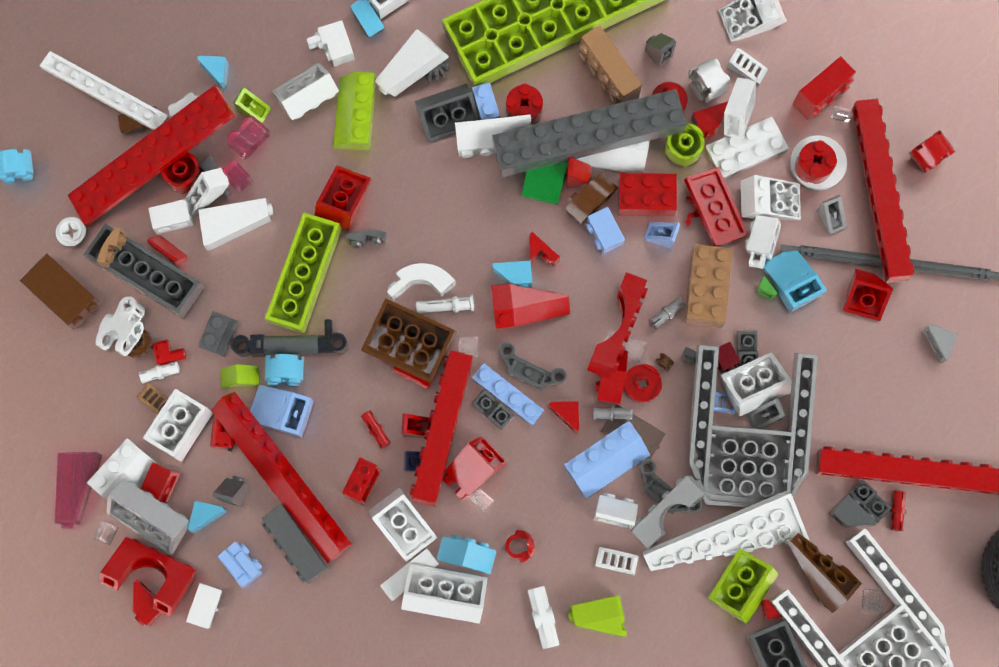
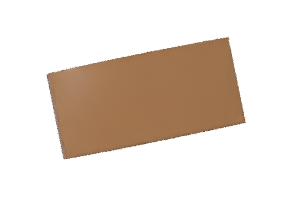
M116 227L110 233L100 250L97 263L102 267L109 268L110 262H113L115 256L113 250L121 251L122 245L124 246L126 243V234L121 227Z

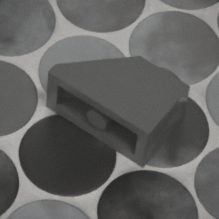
M662 33L656 37L653 35L646 41L645 52L659 67L673 57L676 41Z

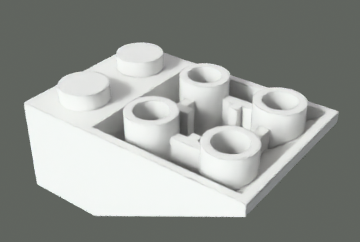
M735 0L718 9L731 42L769 31L787 22L779 0Z
M758 175L741 180V217L755 219L756 215L778 218L779 220H801L800 184Z

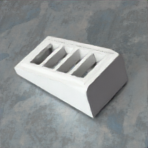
M739 48L736 49L727 65V68L741 76L756 81L757 85L760 84L768 71V68ZM738 58L741 60L739 64L736 63ZM744 62L748 63L745 69L742 67ZM751 66H753L754 69L750 73L748 70ZM760 70L759 75L757 77L754 76L756 71Z
M599 547L595 566L634 576L639 556ZM604 552L608 553L606 564H602ZM612 554L616 555L613 566L610 565ZM620 556L624 557L621 568L618 567ZM631 559L629 570L625 569L627 560Z

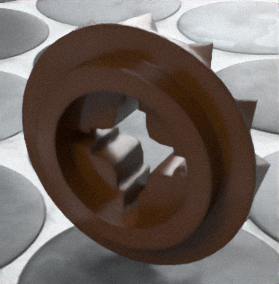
M143 329V333L138 343L142 342V344L137 347L134 346L128 356L141 358L142 354L147 353V349L152 347L150 342L153 339L148 331Z

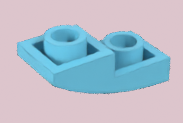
M358 0L350 5L368 37L385 28L368 0Z

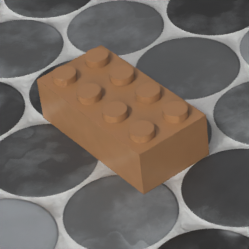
M598 26L581 37L579 55L584 62L587 61L590 65L591 73L594 76L597 75L603 90L609 92L612 103L618 104L638 99L642 84L602 27Z
M694 244L691 255L684 323L721 328L726 322L732 248Z

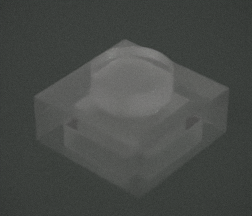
M459 337V352L478 357L479 338Z

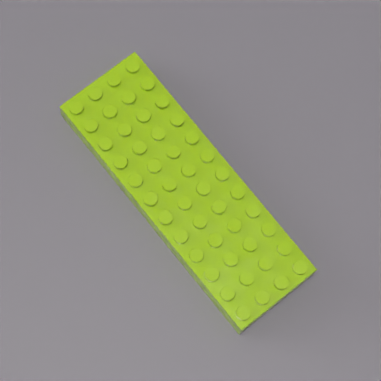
M482 0L442 19V26L473 87L496 81L580 41L583 35L598 26H601L602 29L608 28L665 0Z

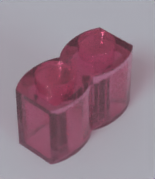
M251 116L242 121L240 129L229 134L227 143L230 148L246 160L271 134L267 127L254 116Z

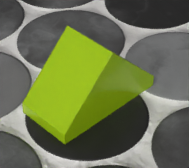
M244 87L241 88L233 102L238 113L259 123L264 122L271 109L270 106Z
M235 364L220 369L221 389L260 385L259 366Z

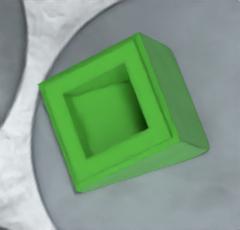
M763 276L756 293L774 300L777 292L767 278Z

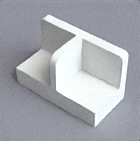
M185 199L149 208L152 228L156 234L194 225Z
M199 583L186 622L209 629L215 611L218 612L219 610L217 606L222 590Z

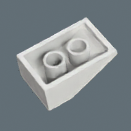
M400 487L368 511L373 521L406 562L438 538Z

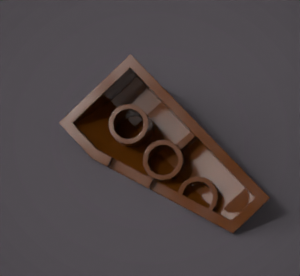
M797 533L789 541L788 544L816 596L831 613L846 603L862 584L848 568L843 565L839 567L833 562V558L830 555L824 556L821 554L818 547L801 534Z

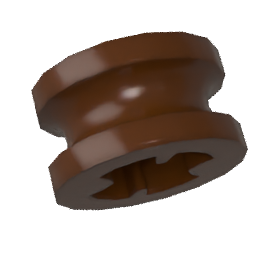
M660 353V358H656L655 362L664 370L669 371V366H673L674 361L664 353Z

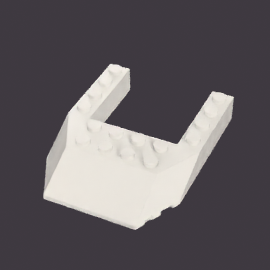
M866 528L859 530L845 543L895 604V607L839 652L835 650L788 589L783 590L769 601L781 614V619L783 621L787 620L793 635L819 667H953L949 646L946 643L944 625Z

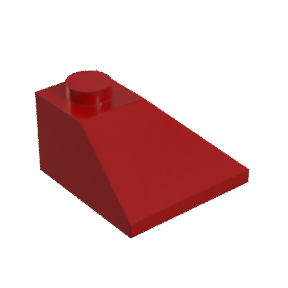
M855 268L849 283L843 311L881 321L893 288L874 273Z

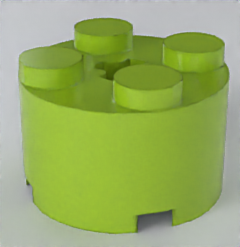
M687 123L684 132L668 136L665 143V154L669 160L682 167L695 163L700 158L704 148L703 132L696 125Z

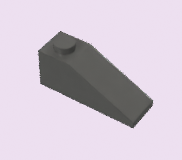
M233 476L232 479L226 478L213 492L212 497L224 503L242 507L249 484L244 482V478Z

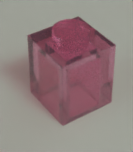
M236 160L224 166L223 173L238 193L253 182L251 176Z

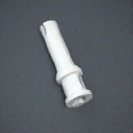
M471 294L469 297L454 296L452 299L417 301L416 309L417 313L475 311L474 297Z

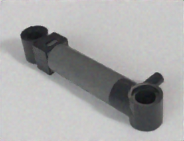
M326 319L324 321V335L264 336V334L250 335V340L244 335H238L232 339L231 348L236 355L243 358L248 357L250 354L252 357H265L266 355L334 353L335 355H342L348 350V342L343 334H332V320ZM336 340L343 341L342 346L339 348L333 347V343ZM245 342V349L238 350V345Z

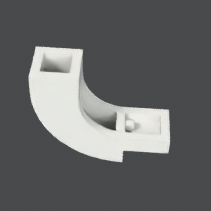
M418 263L399 270L396 273L399 281H394L390 284L387 294L394 301L410 286L426 284L443 297L456 284L455 280L442 268L432 264Z

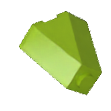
M620 595L570 606L571 610L568 611L570 623L574 622V626L620 637L627 636L626 628L623 626L625 619Z

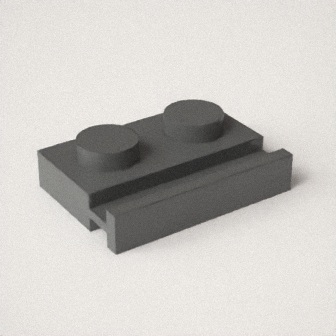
M212 311L198 347L225 357L239 321Z

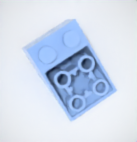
M259 385L250 412L261 426L302 438L314 401L310 397Z

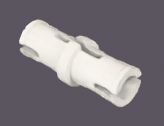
M177 361L161 366L155 365L154 368L140 371L139 377L142 384L156 379L162 380L166 376L180 373V368Z

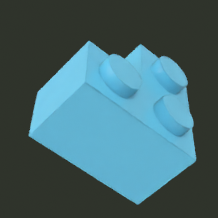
M451 535V538L442 537L436 560L491 574L496 551L489 549V544L478 542L477 545L474 539L464 537L463 541L462 537Z

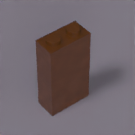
M47 253L20 280L22 284L72 329L79 327L84 322V318L89 313H93L100 303L98 299Z

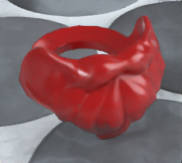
M516 530L515 534L510 536L505 543L506 553L512 558L519 559L521 563L526 562L531 558L535 550L532 536L527 531ZM513 539H526L527 551L514 554L510 551L509 544Z

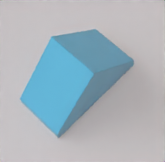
M198 56L197 60L200 65L225 90L227 88L229 68L226 57Z
M195 501L188 526L189 531L195 533L225 514L227 512L226 508Z

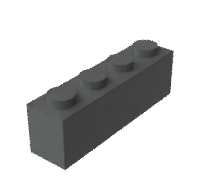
M282 504L262 517L264 521L262 526L268 534L272 532L276 538L273 540L279 550L283 548L286 552L285 559L291 566L294 564L298 569L296 574L302 582L311 583L328 570L325 563Z

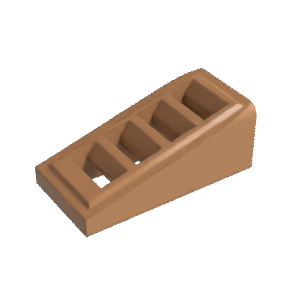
M150 382L136 396L157 415L169 399ZM151 388L153 391L146 399H144L143 396ZM157 393L158 396L150 404V399ZM163 398V401L155 408V404Z

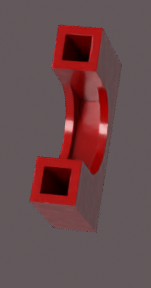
M125 537L101 570L100 583L118 591L129 574L134 570L143 567L154 568L162 573L165 582L154 597L153 609L171 617L195 581L196 570L188 564L176 561L172 556H166L158 552L153 547L141 544L136 539Z

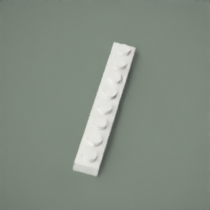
M51 51L40 64V67L48 73L152 130H155L170 118L165 113Z

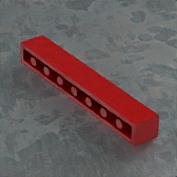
M450 350L449 356L444 358L443 367L446 368L444 374H440L438 385H441L440 392L436 391L434 403H436L435 410L430 412L429 421H431V426L426 428L424 439L427 442L425 447H421L419 458H422L421 465L416 466L414 474L417 477L416 484L411 485L409 493L412 496V502L436 507L473 362V355Z

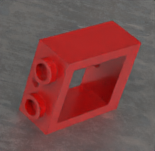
M359 457L342 494L346 498L364 506L381 473L378 465Z

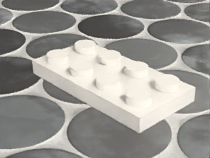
M773 117L747 127L742 139L727 136L705 146V150L714 168L719 167L724 179L780 155L789 149Z

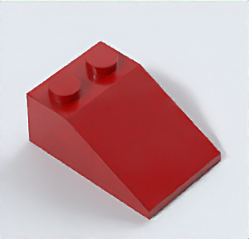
M336 165L316 202L314 216L337 222L342 229L349 231L357 216L371 178Z

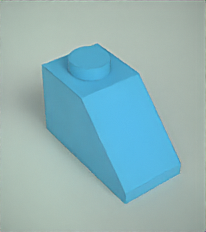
M531 261L492 263L493 272L506 283L526 288L532 287Z

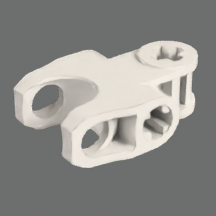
M124 297L119 302L115 313L107 314L101 322L96 337V345L102 350H107L118 339L115 351L123 356L128 355L138 343L143 333L144 326L140 321L144 316L145 308L138 304L133 297ZM105 335H107L106 340H105V342H104V344H103V343H102L103 337H104ZM125 341H126V347H125V349L123 350V345H124V343H125Z

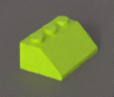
M739 548L708 599L733 617L748 624L777 578L778 573L773 566Z

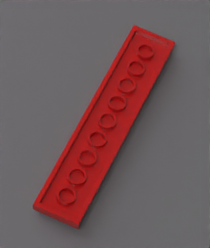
M213 85L68 194L84 225L89 226L236 117L216 85Z

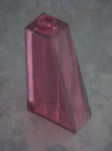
M98 452L58 453L55 524L61 525V528L71 529L73 525H80L92 487L87 482L98 471L102 454Z

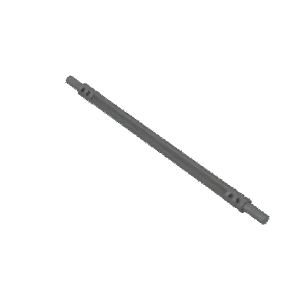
M781 244L780 252L797 250L802 257L882 267L880 255L804 245L798 247ZM910 259L911 263L914 264V271L981 280H999V272L991 271V269Z

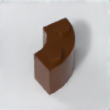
M603 172L598 176L593 175L590 177V182L578 194L575 192L568 199L570 203L565 209L580 223H583L589 215L594 214L612 197L618 187Z

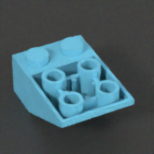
M797 250L782 252L773 257L772 260L765 262L763 270L789 313L823 296L827 291L818 274Z

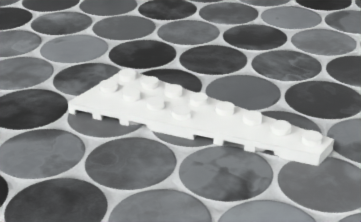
M787 490L642 551L650 571L670 568L673 565L684 562L690 564L694 563L693 561L705 558L706 560H711L715 556L724 555L727 557L736 555L739 548L746 552H753L754 549L762 547L768 549L773 548V545L783 543L789 545V541L797 533L808 540L809 537L791 492Z

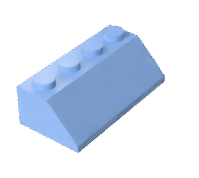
M628 421L564 464V467L587 499L649 457L650 453L630 421Z

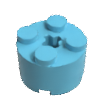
M17 149L0 151V180H3V183H14L15 179L20 178L22 181L33 180L34 170L31 151L23 149V153L17 152Z
M275 354V358H270V355L265 356L264 380L267 381V385L278 386L279 383H286L288 387H298V384L303 382L304 357L298 359V355Z

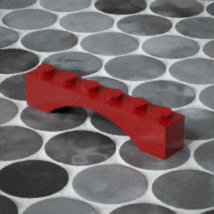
M627 272L625 273L617 294V300L622 313L621 326L613 336L596 345L587 368L588 371L608 379L612 372L616 373L620 363L616 361L617 357L622 358L625 346H622L623 342L627 343L631 332L628 329L629 327H634L637 319L634 314H639L643 304L639 302L640 298L644 299L648 288H645L646 279Z

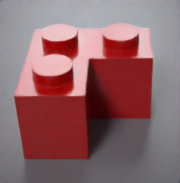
M624 350L622 358L617 357L616 361L620 363L616 373L612 372L609 379L598 375L601 379L600 381L596 380L595 392H598L597 400L621 403L627 372V350Z

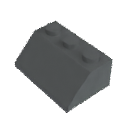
M468 84L414 101L428 142L455 134V123L480 120L473 94Z

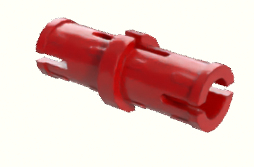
M371 410L360 416L367 425L369 434L373 435L380 449L391 444V441L383 431L382 424L378 423Z
M893 491V506L890 510L892 513L890 530L904 531V514H906L905 491Z

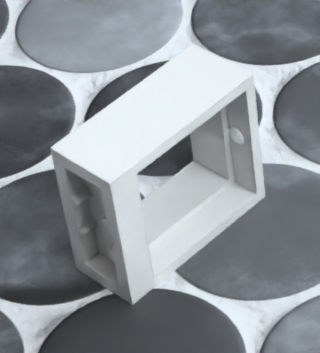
M737 77L724 112V135L739 139L743 138L755 105L756 81Z

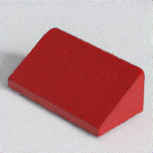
M160 235L148 238L147 240L152 248L178 267H181L188 258V255Z

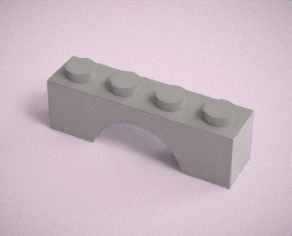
M682 476L675 483L677 486L672 491L670 489L666 491L661 497L663 500L658 505L656 503L648 509L649 514L645 518L641 517L635 522V528L632 532L647 548H652L666 535L663 520L670 507L676 504L694 507L707 494L692 476Z

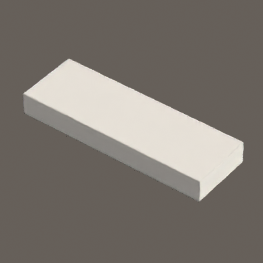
M425 549L380 585L392 602L404 593L410 564L432 568L439 565L428 549Z

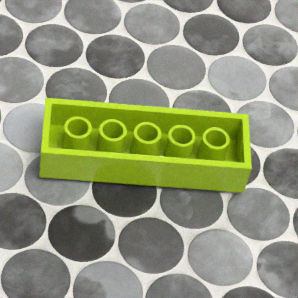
M303 212L265 317L269 324L305 334L342 231L339 223Z

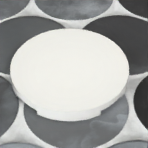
M816 135L803 139L796 145L790 158V170L795 180L814 191H824L834 187L843 178L847 169V158L844 150L836 141L826 136ZM822 140L835 151L837 157L836 167L824 182L820 184L806 183L795 172L796 158L806 144Z

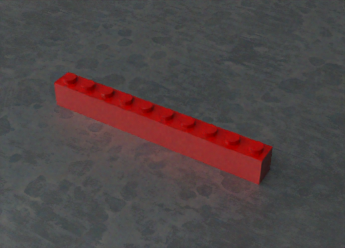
M878 98L857 100L852 107L885 282L908 281L914 274V264L910 261L911 248L910 245H907V229L903 226L902 221L904 213L899 206L900 193L896 191L895 186L897 178L892 171L893 158L889 156L888 151L890 143L885 135L886 123L882 120L883 108L882 105H879Z
M236 392L221 397L211 409L212 413L325 561L330 563L340 557L352 545L350 540Z
M824 446L823 449L817 451V475L999 495V469L992 468V465L980 464V467L972 466L971 462H960V464H953L952 460L934 462L933 458L928 457L916 460L913 459L914 456L902 455L899 458L894 457L892 453H882L881 456L874 455L873 451L855 453L854 449L847 448L843 449V451H837L835 447Z

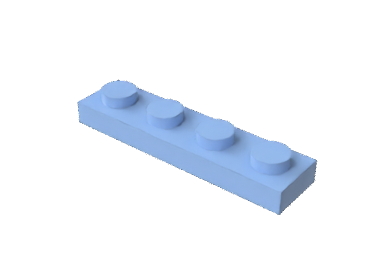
M483 363L473 375L472 380L531 426L534 425L544 412V409Z

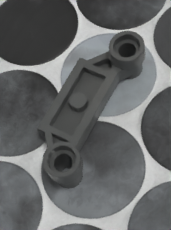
M510 342L501 344L499 353L506 363L508 375L539 390H542L543 387L565 382L567 374L564 369L556 368L552 372H548L516 356L515 348ZM509 350L510 353L505 354L504 351ZM560 375L562 379L557 380L555 376Z
M645 459L639 467L644 483L642 490L657 503H660L663 500L661 498L662 495L669 489L672 491L673 488L655 474V462L651 459ZM648 465L650 467V471H646L644 469V466ZM700 500L695 505V509L683 504H676L667 511L672 515L675 512L697 513L702 508V502Z

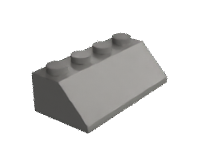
M124 478L108 495L107 514L170 555L174 553L188 528L189 521L183 514L176 513L169 505L159 502L151 493L144 492L134 482L127 481Z

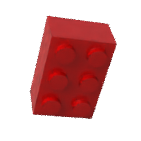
M840 56L798 92L793 105L807 120L812 116L814 118L823 111L822 108L825 105L830 106L837 99L836 96L839 93L843 95L850 88L849 85L853 83L856 71Z
M619 174L618 216H675L677 211V174Z

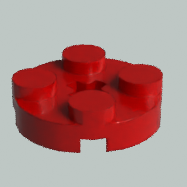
M641 364L631 367L627 371L624 391L631 400L638 403H649L659 395L662 389V381L656 368L648 364ZM646 379L648 387L640 388L637 381Z

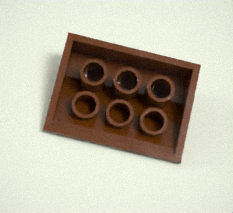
M385 298L361 351L431 383L448 353L457 332Z

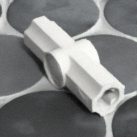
M542 586L528 590L533 609L534 623L536 629H538L543 649L560 645L554 625L556 623L551 606H549L545 587Z

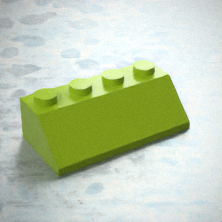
M356 71L339 77L333 148L370 151L376 92L375 72Z

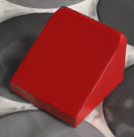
M768 599L762 600L761 606L765 620L782 618L781 614Z

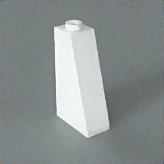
M416 29L375 82L379 85L378 89L383 94L387 95L389 93L395 97L445 61L449 56L428 36Z
M266 198L198 210L203 245L207 251L212 250L271 222V215L274 214L272 204H269Z

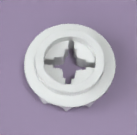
M68 217L57 225L56 237L61 244L67 247H75L77 244L82 243V240L86 237V227L80 219ZM70 226L76 231L73 233V238L67 234L70 232Z

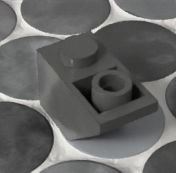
M844 496L828 513L842 527H872L878 523L874 519L875 516L869 510H864L860 506L859 500L854 496Z

